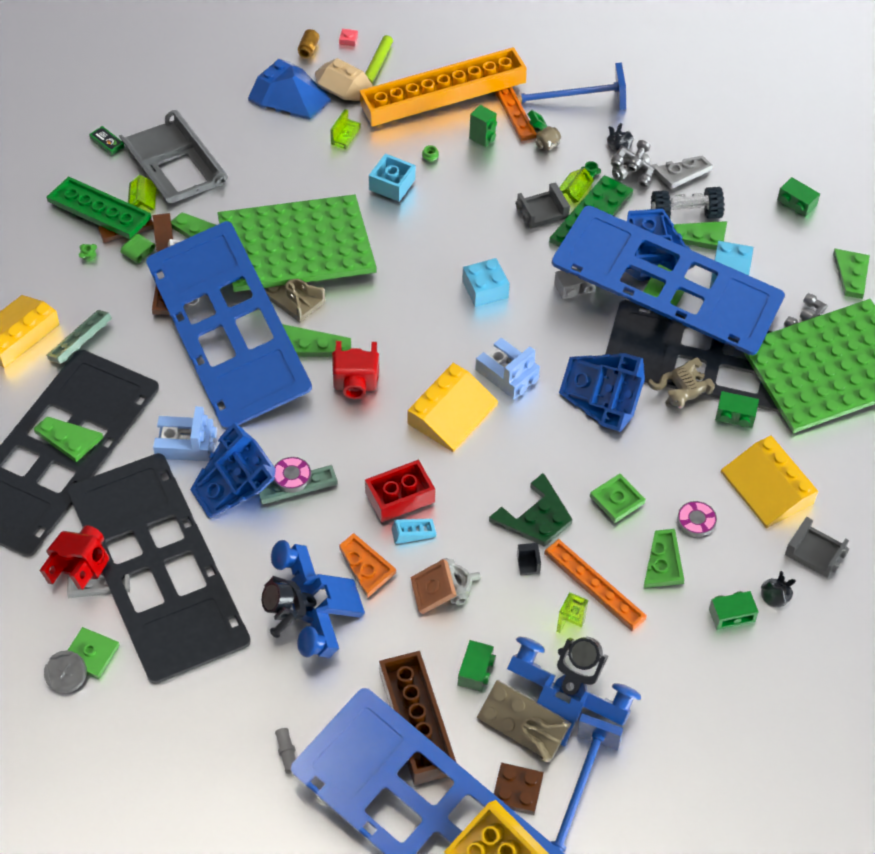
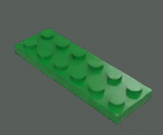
M604 175L550 236L549 242L559 247L585 206H593L615 216L632 196L634 189Z
M69 176L46 197L47 202L128 239H131L152 219L150 212Z

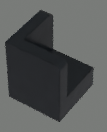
M538 543L518 544L517 560L520 575L540 574L541 558Z

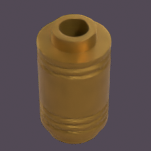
M307 29L303 34L297 49L298 54L303 58H309L313 55L320 38L315 30Z

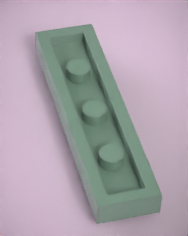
M97 310L46 355L49 361L58 364L65 362L74 351L79 350L82 344L91 339L99 329L107 325V322L112 319L109 312Z
M329 465L311 470V482L299 492H284L278 486L276 487L272 481L262 492L258 493L261 503L266 504L338 485L333 466Z

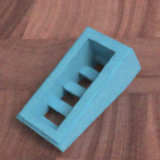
M433 519L394 520L391 528L395 544L433 538L437 535Z

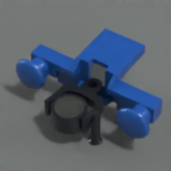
M519 636L516 638L521 647L518 654L512 656L507 669L542 686L543 689L537 703L572 723L561 743L564 747L570 738L583 707L623 726L631 712L630 707L633 700H641L639 692L620 683L612 684V688L617 691L613 701L607 698L603 699L587 691V685L597 682L609 657L606 654L603 655L602 646L592 637H582L575 641L572 638H568L564 647L558 649L560 658L557 662V668L565 675L558 678L555 683L553 681L556 675L534 663L538 652H545L544 647L527 637ZM566 656H569L572 665L581 670H588L598 665L595 674L588 676L576 672L566 664ZM570 682L573 683L574 689H571ZM562 692L572 697L570 703L556 697V693Z

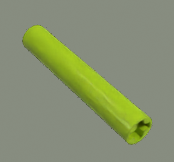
M388 35L383 36L365 72L372 84L393 43L392 37Z

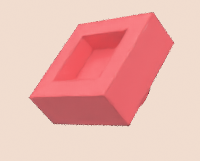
M342 29L339 44L355 46L358 31Z

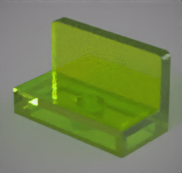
M344 109L330 129L331 145L347 149L361 128V123L348 119L347 109Z
M584 167L571 172L559 188L563 194L566 193L573 203H577L594 182V179Z
M139 175L129 183L128 203L136 207L143 205L153 211L155 209L156 186L149 179Z
M569 592L559 611L556 632L561 633L566 621L582 627L585 622L589 600Z

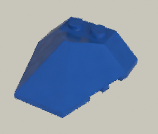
M282 59L275 61L257 77L248 97V101L261 108L271 107L275 108L277 112L283 110L290 112V115L309 120L331 102L329 96L317 86L314 80L302 68Z
M664 209L628 211L627 222L690 249L683 242L681 234H678L674 229V224ZM641 243L635 254L640 259L656 266L660 264L673 271L679 260L678 257L646 243ZM627 268L625 271L638 281L650 280L651 278L632 268Z
M626 353L569 357L559 393L603 427L621 432L634 416L644 384L643 358Z
M235 422L220 436L218 440L220 442L215 452H211L209 455L210 460L205 469H201L190 489L208 518H212L257 495L275 479L276 468L258 442Z

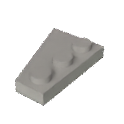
M704 156L686 158L678 163L669 161L666 162V165L661 166L657 164L652 165L655 167L653 173L670 189L713 169V165Z

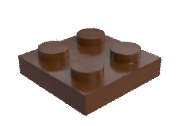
M501 762L494 795L513 811L535 815L544 772Z

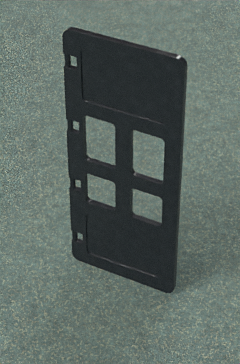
M622 300L619 303L605 354L626 353L643 358L645 383H648V380L651 379L654 383L658 384L663 374L672 372L675 369L678 358L689 360L699 358L702 363L706 364L705 376L702 381L711 379L715 384L712 394L704 392L700 395L720 399L721 391L752 397L759 399L757 408L779 412L761 381L758 393H750L716 384L720 367L756 374L747 359L724 354V343L712 338L709 350L682 345L684 329L687 326L651 310L650 313L639 311L640 308H646L630 300ZM677 313L675 314L676 316H678V317H680V318H682V319H685V318H686V317H684V316H682V315H680V314H677ZM667 380L665 387L678 389L672 380Z
M78 350L74 353L0 445L1 546L24 557H30L36 553L44 539L52 532L72 505L68 494L69 486L93 477L117 443L121 441L143 412L148 402L159 391L157 381L86 350ZM140 397L145 399L141 405L137 404ZM51 406L71 414L72 416L67 421L68 423L82 427L85 422H90L107 430L104 438L97 444L87 459H80L77 462L50 443L46 444L27 434ZM108 439L113 441L109 447L104 446ZM16 448H22L40 456L24 476H19L2 468ZM52 464H58L75 472L71 480L59 493L37 484ZM41 528L45 531L39 538L35 535Z
M153 454L69 486L68 494L82 527L85 525L92 526L98 529L104 536L102 546L109 555V561L102 573L147 678L151 683H160L250 645V635L163 454ZM167 472L169 479L163 481L161 474ZM171 517L176 518L184 539L161 548L156 547L148 527ZM189 519L192 526L185 528L182 521ZM134 533L143 554L120 564H115L106 543L123 535ZM191 553L207 585L204 588L180 596L164 563ZM212 568L215 575L208 577L205 570ZM145 569H150L162 594L164 603L138 613L132 605L122 579L126 574L132 575ZM235 618L238 626L232 628L229 620Z

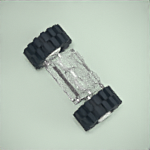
M706 187L704 196L702 193H695L690 197H685V194H679L670 200L667 190L653 191L651 195V209H664L668 217L671 218L670 210L693 209L704 206L707 219L722 218L725 210L724 193L721 187Z

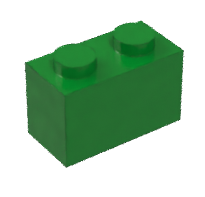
M479 105L470 114L469 139L484 147L490 142L492 143L496 138L497 113Z
M791 177L780 188L777 200L806 217L817 206L820 193Z
M721 391L715 420L753 428L759 399Z
M739 591L733 595L716 596L711 599L709 612L716 630L756 622L759 613L751 591Z
M469 640L458 674L457 686L482 692L483 686L488 685L491 673H488L489 667H494L495 664L494 646Z

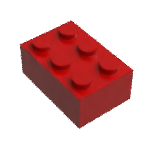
M419 459L365 479V494L381 523L435 502V487Z

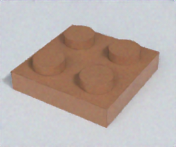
M444 559L410 577L418 610L422 614L457 596L449 564Z

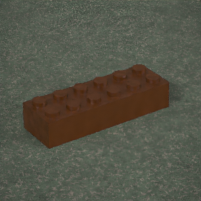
M416 651L380 660L379 674L389 706L456 762L421 652ZM418 752L414 753L407 761L414 786L447 777Z

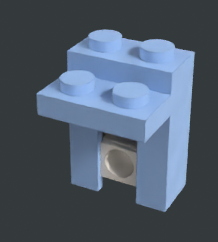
M500 338L494 343V347L497 348L490 355L483 352L476 358L475 370L514 399L519 394H523L528 386L538 381L540 366L535 363L536 350L532 347L527 348L521 353L503 338Z
M195 406L194 418L159 416L157 427L160 428L159 438L154 440V454L160 453L166 459L210 460L209 455L211 452L214 453L215 444L213 438L217 436V427H214L213 419H208V416L204 415L203 407Z

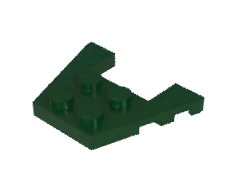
M542 473L530 485V488L538 493L542 499L517 519L503 507H500L489 516V522L493 524L498 523L508 531H516L522 534V537L545 547L569 527L573 519L546 475Z

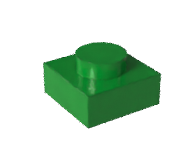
M534 110L527 113L530 118L529 122L535 129L539 128L542 130L547 127L542 115Z

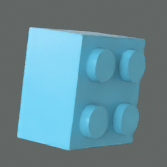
M384 154L369 174V190L400 202L415 181L416 165Z
M497 258L463 267L462 282L475 307L509 298L510 283Z

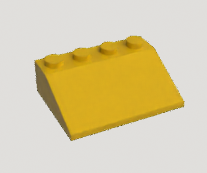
M21 295L0 311V366L3 368L7 367L60 325L55 309L44 301Z
M452 363L407 410V424L454 452L498 404V400L467 370Z
M772 435L756 442L721 469L724 477L766 528L813 505L818 494L816 487Z
M496 800L489 802L444 851L445 854H549Z

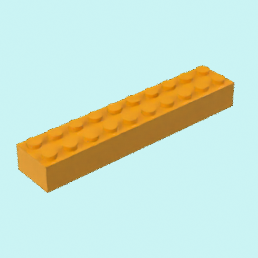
M512 47L359 90L360 104L373 127L526 83L527 67L515 48Z

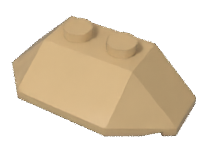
M338 58L325 63L315 72L317 86L343 100L359 101V90L373 87L364 71Z

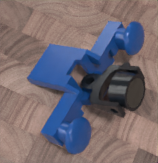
M280 540L272 548L271 563L277 570L291 568L292 574L295 576L291 581L272 576L264 585L261 598L264 611L276 614L274 616L275 620H282L275 628L270 629V633L273 637L279 638L280 633L293 620H303L310 623L311 626L303 628L298 635L297 647L300 654L308 658L313 654L318 655V657L330 658L339 650V645L329 614L359 618L365 614L355 581L349 578L322 574L316 575L307 546L294 544L290 548L287 541ZM320 589H325L328 598L314 609L317 604L314 595Z

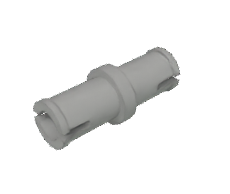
M280 728L275 731L279 745L278 753L279 756H282L285 772L289 774L292 773L291 765L296 759L294 754L296 749L291 743L288 728Z

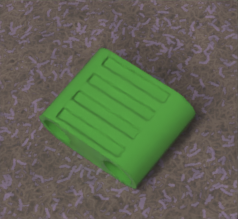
M136 234L122 246L120 252L134 262L140 263L155 250L156 245L142 235Z

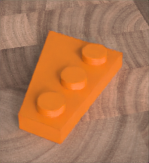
M353 533L339 545L341 553L367 598L396 574V568L356 534Z

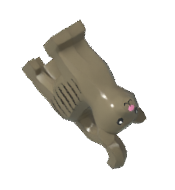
M699 358L690 360L684 365L675 368L672 372L663 374L658 384L654 383L651 379L648 380L649 387L656 391L662 390L666 386L667 380H672L678 389L668 390L669 398L665 403H671L680 409L685 406L686 401L696 399L704 392L712 394L715 388V384L711 379L704 381L696 380H702L705 376L704 373L702 374L696 369V367L702 366Z

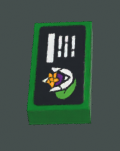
M103 126L89 134L90 139L110 155L125 147L119 138Z

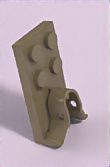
M300 279L289 280L286 285L264 288L270 301L298 322H302L325 303V289L323 287L319 288L308 285Z
M496 680L477 716L481 721L543 757L542 761L544 762L552 761L572 724L500 680Z

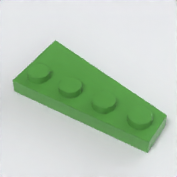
M282 324L298 357H332V352L336 348V341H342V351L351 349V338Z

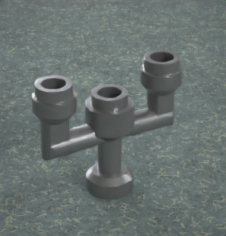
M644 140L638 141L636 154L621 145L610 163L613 167L620 168L624 162V156H627L629 158L627 162L628 170L636 172L640 167H643L645 171L640 175L638 184L643 187H647L650 184L651 175L655 167L641 159L644 152H648L651 147Z
M808 293L803 303L809 307H815L817 310L804 308L800 318H802V321L818 317L823 314L828 305L818 300L815 295ZM788 316L784 326L788 327L797 324L798 320Z

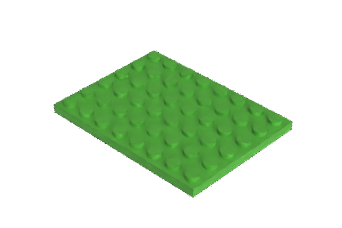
M356 194L217 212L219 224L225 221L232 223L264 288L286 285L292 279L311 282L377 273L376 263ZM243 278L232 283L234 292L250 290L246 280Z
M871 299L768 333L757 354L749 355L744 353L792 433L875 404V305Z

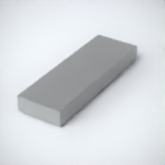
M100 574L98 579H90L83 590L78 589L72 579L67 577L68 598L111 594L103 574ZM126 574L122 582L128 593L130 592V575Z

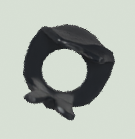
M622 123L618 125L616 132L613 127H608L610 135L607 137V143L616 152H618L621 145L630 149L634 140L630 131H621Z
M780 571L778 579H768L761 585L763 600L773 607L785 606L793 596L791 586L796 580L790 579L786 582L785 574L783 571ZM775 584L785 588L786 594L784 595V590L782 588L776 587Z

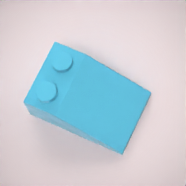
M718 241L714 260L749 275L754 247ZM712 273L710 288L717 278V275Z

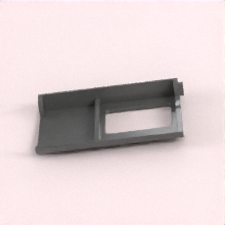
M172 110L165 116V124L127 137L119 135L122 142L168 203H174L223 185L228 178L227 173L177 110ZM174 115V120L169 121L170 117ZM187 155L207 182L178 192L158 165Z

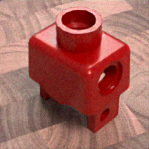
M336 341L335 351L332 352L334 389L343 391V394L350 399H360L365 396L366 391H375L378 386L380 370L377 342L371 343V352L360 348L342 351V341Z
M85 525L79 533L62 531L46 550L49 557L39 570L47 583L54 584L59 575L63 573L70 576L78 589L83 590L90 579H98L109 561V555L102 546L104 541L103 534L98 529L89 525Z

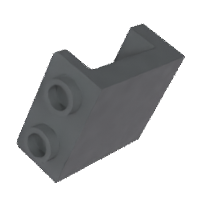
M556 182L549 184L548 192L524 198L522 193H518L517 201L515 202L517 210L521 211L523 220L529 225L530 229L560 221L569 216L570 205Z
M806 516L789 542L785 555L828 578L831 572L835 573L841 563L839 559L846 557L850 549L847 547L849 540L845 538L843 543L811 527L813 520Z

